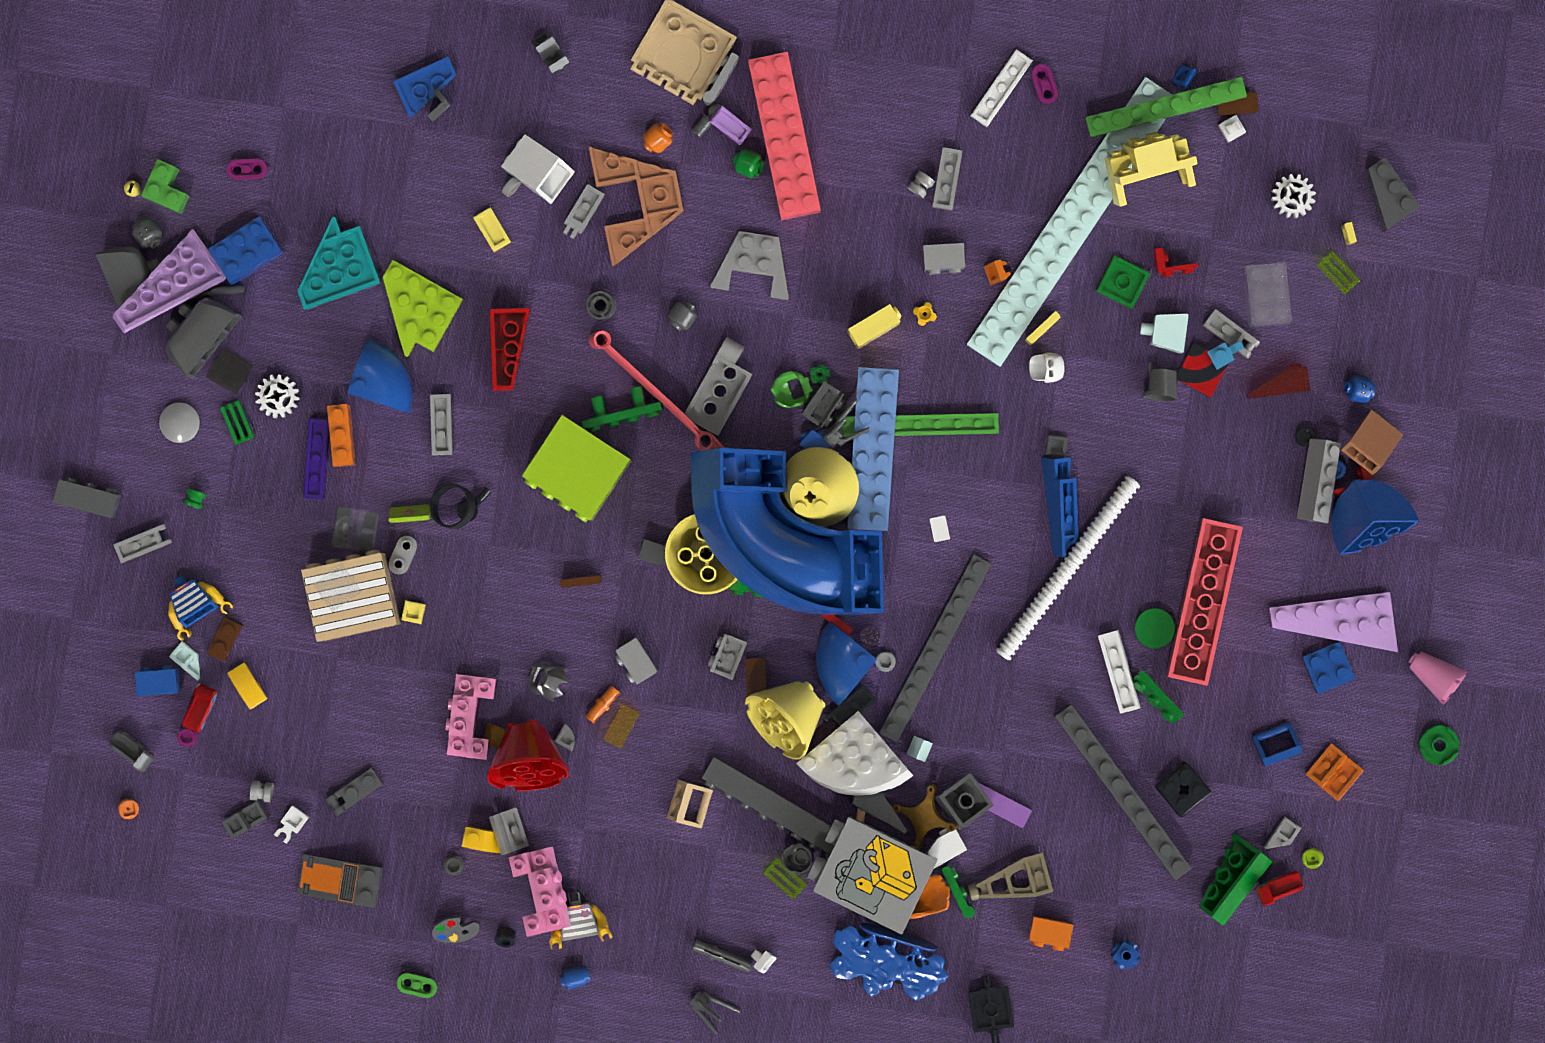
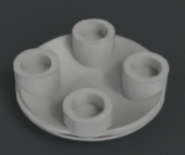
M173 403L166 407L160 416V430L172 442H188L199 430V414L188 404Z

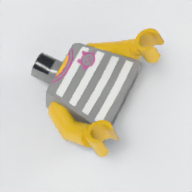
M580 892L568 894L569 906H567L571 927L551 931L549 944L550 949H552V945L558 943L559 949H561V940L566 941L599 935L601 941L604 942L603 935L608 934L611 939L612 934L608 929L606 917L596 905H591L590 902L581 903Z

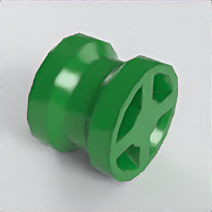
M187 488V496L183 499L182 503L202 509V500L206 498L207 494Z

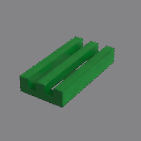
M240 400L220 408L235 445L255 438ZM236 406L249 436L245 437L235 413L234 407ZM226 410L231 412L241 437L239 440Z

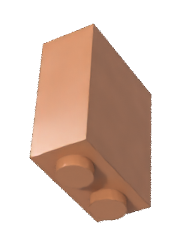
M1371 410L1358 424L1341 451L1374 475L1384 465L1403 434L1385 421L1379 414Z

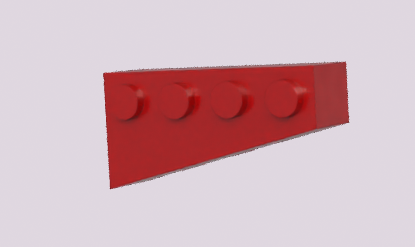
M530 308L489 310L492 392L512 391L514 388Z

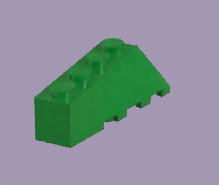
M1235 833L1231 839L1233 842L1230 849H1226L1224 853L1225 859L1221 867H1218L1215 872L1216 878L1213 884L1209 885L1199 905L1201 910L1222 926L1225 925L1272 863L1263 853Z

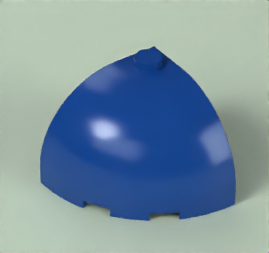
M369 338L360 353L347 393L360 399L411 414L413 388L407 368L389 347Z
M1356 479L1350 483V486L1340 495L1336 502L1332 515V535L1339 555L1360 552L1363 547L1371 544L1373 547L1388 542V537L1398 532L1401 535L1419 521V518L1409 501L1393 487L1380 481Z
M828 621L817 643L815 656L816 670L824 691L839 706L877 659Z

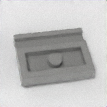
M517 808L489 817L501 855L529 846Z

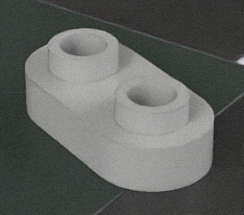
M403 536L398 540L389 560V568L394 574L401 575L408 571L418 548L417 541L413 537ZM405 542L410 543V548L408 550H405L403 548V544ZM400 560L402 567L396 568L395 563Z

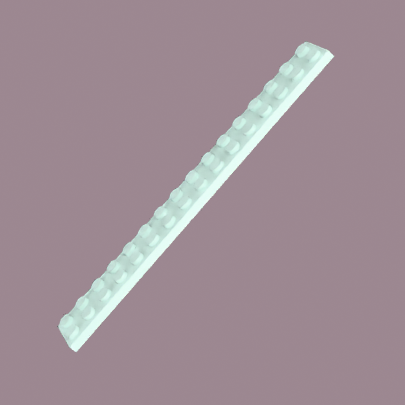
M1145 77L1126 107L1172 94ZM1165 119L1118 130L1106 135L967 343V346L1001 367L1113 199L1104 157L1110 156V153L1113 151L1121 150V144L1128 143L1127 140L1130 138H1146V134L1157 132Z

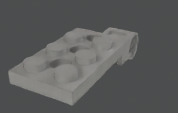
M728 337L723 342L710 369L684 413L693 423L717 436L721 433L753 375L735 365L744 350V346ZM727 368H733L736 371V376L733 379H727L724 376ZM719 385L726 388V394L722 397H718L714 393L715 388ZM708 403L715 404L716 412L709 415L705 412V406Z

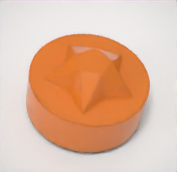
M125 798L119 802L117 811L122 818L132 819L138 814L139 806L133 799Z

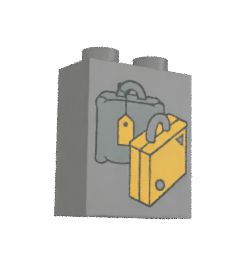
M851 816L848 817L846 823L835 819L825 839V842L834 845L833 851L828 861L817 856L807 877L817 883L813 892L897 933L903 934L938 858Z

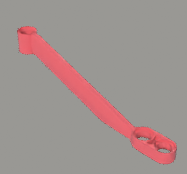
M595 331L590 334L588 340L590 346L594 349H603L695 434V444L700 451L725 448L713 434L701 431L677 406L611 347V336L606 331ZM598 335L603 337L602 345H598L596 342ZM703 435H707L710 439V443L706 447L700 443V438Z

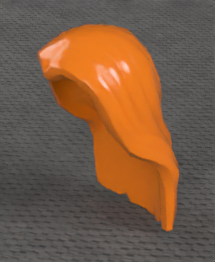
M941 875L929 877L910 919H917L948 909L950 889L945 885Z

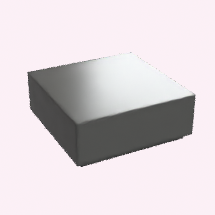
M1048 435L1045 455L1066 457L1068 437Z

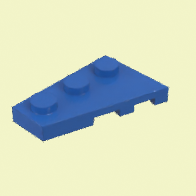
M446 57L393 81L411 118L435 96L433 91L436 88L441 90L457 74L449 57Z

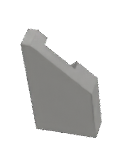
M1284 816L1263 847L1270 849L1291 845L1301 827Z

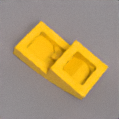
M242 663L227 673L250 710L267 700L260 684L255 680L246 663Z

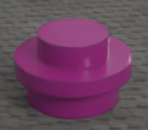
M186 727L182 728L177 734L179 744L184 747L193 746L198 739L197 732Z

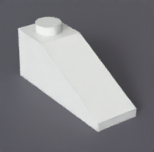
M947 828L939 832L940 836L934 840L926 852L938 858L934 868L967 850L956 830L952 832Z

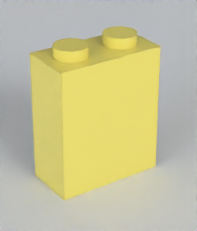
M889 304L849 328L847 333L856 348L859 349L898 326L901 314L896 306L892 308Z

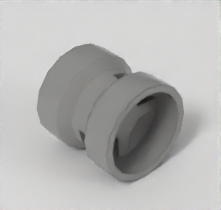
M918 171L915 175L916 179L914 182H910L907 188L923 199L927 194V189L931 188L935 181L925 173Z
M253 780L250 789V800L257 801L258 799H263L264 802L271 803L274 783L266 782L263 784L258 780Z

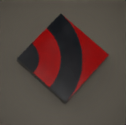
M1193 343L1177 374V381L1211 398L1228 364L1217 370L1207 353L1208 350Z

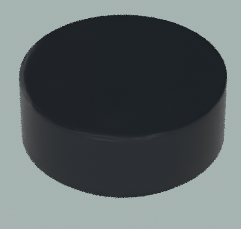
M1302 427L1295 433V441L1301 447H1308L1310 439H1316V434L1310 427Z

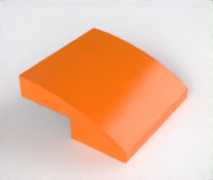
M1331 743L1309 769L1306 776L1339 802L1364 770Z

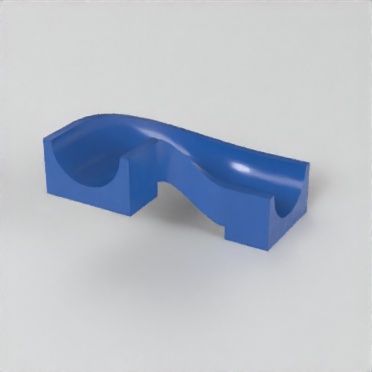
M715 448L691 452L692 501L698 527L713 554L734 577L762 597L799 612L818 615L884 613L882 531H837L807 522L790 512L782 503L779 494L787 492L786 451Z

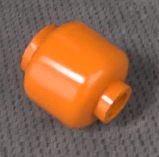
M655 123L643 134L645 141L643 145L650 152L661 153L672 143L673 132L666 124Z

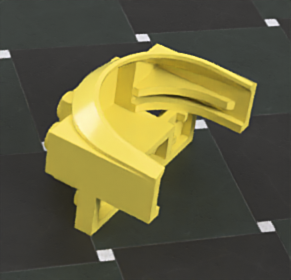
M1152 132L1146 134V138H1130L1127 140L1128 143L1121 144V150L1113 151L1110 153V156L1104 157L1113 203L1120 207L1127 205L1123 188L1125 184L1178 170L1183 184H1187L1188 187L1196 185L1192 168L1193 165H1197L1196 156L1189 154L1186 138L1180 137L1178 134L1167 137L1164 134Z

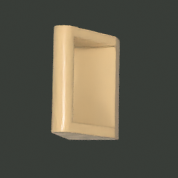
M678 779L667 819L702 829L713 789ZM693 789L704 792L695 822L684 819Z

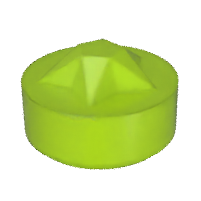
M1309 848L1303 853L1302 861L1306 867L1315 869L1323 863L1324 856L1319 849Z

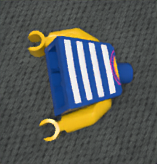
M181 576L174 581L177 589L170 593L171 601L169 602L168 616L175 629L179 631L178 639L183 641L184 638L181 632H186L188 637H190L191 631L187 627L217 609V604H220L221 611L225 614L227 612L223 610V605L229 604L232 609L233 606L230 602L223 600L224 597L214 586L203 581L198 583L194 579L187 582L186 578Z

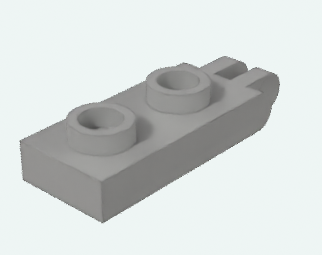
M587 184L564 222L566 228L563 233L567 235L570 229H573L570 236L572 239L576 237L577 233L582 234L605 194Z

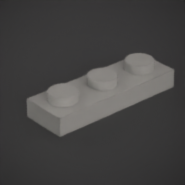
M942 148L932 208L952 211L962 150Z
M451 394L430 395L432 456L453 455Z

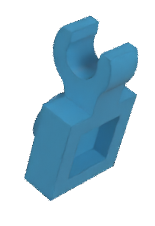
M1241 341L1230 347L1225 342L1207 353L1218 370L1234 361L1235 359L1232 354L1245 347Z

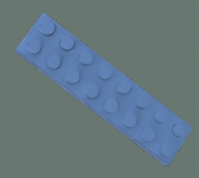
M858 367L854 433L870 427V431L853 438L852 466L856 471L859 481V495L856 505L848 515V529L888 531L899 370Z

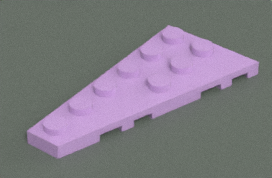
M194 229L188 233L149 275L144 283L137 288L132 296L113 314L114 320L123 333L226 279Z
M1390 592L1269 608L1271 628L1398 652Z

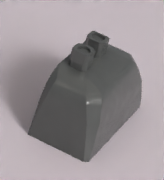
M119 247L95 253L118 309L160 264L159 259L148 261L142 252L134 247ZM150 320L146 321L145 323H143V324H141V325H139V326H137V327H135V328H133V329H131V330H136V329H138L139 327L143 326L144 324H146V323L149 322Z
M210 298L200 300L194 308L184 303L178 311L185 317L183 322L180 324L172 318L166 325L173 334L165 345V351L177 368L186 377L191 379L195 377L243 317L229 307Z

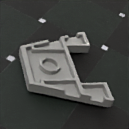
M739 231L711 284V288L729 291L732 271L773 277L770 298L788 301L789 296L779 237Z

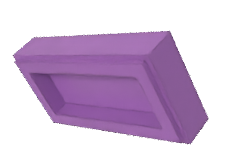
M722 105L718 106L708 122L738 145L743 143L752 130Z

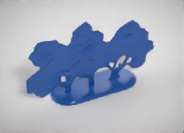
M870 923L860 924L862 930L870 933L865 938L860 936L858 931L851 925L842 931L836 930L833 944L842 955L837 956L830 963L834 977L850 981L852 978L862 976L863 989L871 998L879 994L880 990L891 988L893 981L900 980L905 993L914 1001H918L924 998L926 994H932L937 991L939 983H944L946 978L949 977L944 971L945 961L942 956L936 954L926 958L919 949L935 951L938 948L927 940L904 933L900 934L891 929ZM875 936L892 940L891 944L879 946ZM865 941H869L867 947H864ZM899 942L912 946V952L908 955L898 954L895 951L896 943ZM915 955H917V959H921V967L916 966L914 961ZM912 956V960L907 961V958ZM925 960L929 961L928 965H925Z

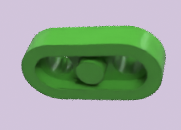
M409 972L403 973L397 980V987L401 992L422 998H431L435 995L438 988L434 979ZM405 979L411 980L410 986L404 984ZM425 984H429L431 986L430 991H426L424 989Z

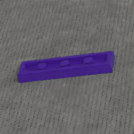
M309 418L303 494L305 499L324 500L329 440L328 419Z

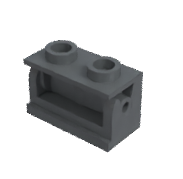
M824 381L801 416L821 429L823 426L828 427L834 418L831 416L835 409L839 411L845 402L842 399L844 394H841L840 391Z

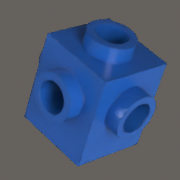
M1122 939L1120 942H1116L1110 951L1112 952L1110 956L1114 959L1113 964L1122 970L1124 967L1130 969L1132 966L1134 968L1141 959L1139 957L1140 952L1136 950L1139 946L1129 939L1127 942ZM1125 952L1130 953L1128 959L1123 958Z

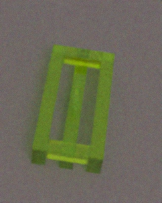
M1333 251L1317 265L1344 295L1360 281ZM1330 258L1353 280L1352 283L1329 261ZM1325 263L1348 286L1347 288L1324 266Z
M778 858L763 872L793 900L807 885L795 873H789ZM778 864L800 884V887L798 888L774 866ZM771 870L775 872L782 880H784L790 887H792L795 890V892L792 893L790 890H788L769 872Z

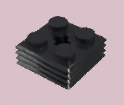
M1187 762L1180 764L1155 785L1156 790L1181 818L1212 793ZM1180 785L1188 786L1186 794H1179L1181 790L1179 788Z

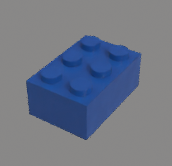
M257 217L208 249L232 285H235L284 253L261 217Z

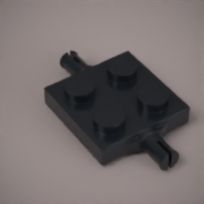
M990 974L982 975L984 988L968 992L974 1033L989 1032L992 1043H995V1036L996 1043H1000L998 1031L1014 1027L1008 986L994 987L991 985Z

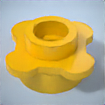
M926 302L924 306L915 307L913 310L914 315L918 318V324L924 326L926 322L936 320L937 316L931 309V303Z

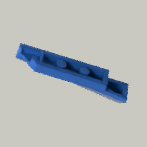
M1071 457L1042 458L1053 555L1065 557L1067 549L1071 544H1075L1079 538L1076 478H1069Z

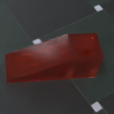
M1301 363L1289 365V369L1282 371L1249 393L1247 399L1310 391L1307 366L1302 367Z

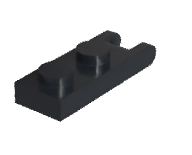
M863 684L828 714L823 721L826 723L832 718L840 727L857 711L861 714L877 699Z

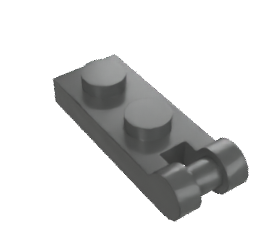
M370 768L325 801L328 805L332 806L335 810L333 813L337 817L382 786L383 782L374 769ZM341 796L346 802L342 806L337 801Z

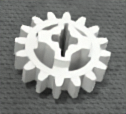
M1290 174L1288 180L1282 177V184L1276 182L1275 186L1278 189L1272 190V193L1276 194V196L1271 198V201L1277 202L1274 209L1279 207L1281 209L1279 211L1280 215L1286 212V218H1289L1291 214H1293L1294 218H1298V213L1304 216L1306 214L1304 209L1308 211L1312 209L1309 203H1315L1311 196L1315 195L1316 192L1310 191L1313 184L1307 185V178L1303 181L1300 180L1301 175H1297L1296 179H1294L1293 175ZM1291 183L1298 184V185H1300V186H1302V187H1301V188L1294 187L1293 184H1291ZM1282 188H1284V189H1283L1284 192H1285L1284 198L1281 199V198H1280L1281 190H1282ZM1291 193L1298 195L1295 199L1289 198ZM1306 194V202L1303 205L1302 198ZM1285 205H1291L1294 209H1289Z
M278 374L277 379L273 375H270V381L263 379L264 386L258 385L261 391L255 393V395L260 396V399L256 401L257 404H262L260 411L266 409V415L269 416L273 413V418H277L278 414L285 418V412L292 414L291 408L298 407L294 402L300 400L299 397L295 396V394L300 392L299 389H293L296 383L291 382L289 384L290 378L286 377L282 380V375ZM278 383L286 385L288 389H280ZM270 386L271 390L268 395H265L267 388ZM276 392L284 394L281 397H279L280 401L276 399H271L274 396H276ZM291 397L289 404L285 407L287 398ZM267 403L275 404L277 410L271 409Z

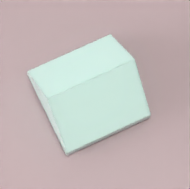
M914 736L907 755L925 762L933 743Z

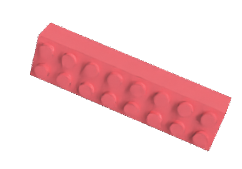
M788 52L748 60L780 218L781 220L820 213L821 209Z
M1205 518L1200 519L1166 677L1208 686L1243 527Z

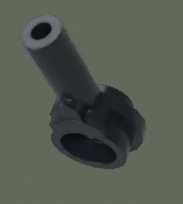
M486 487L474 499L475 511L470 521L477 517V507L492 493ZM468 502L462 503L458 508L460 519L464 517L467 511Z

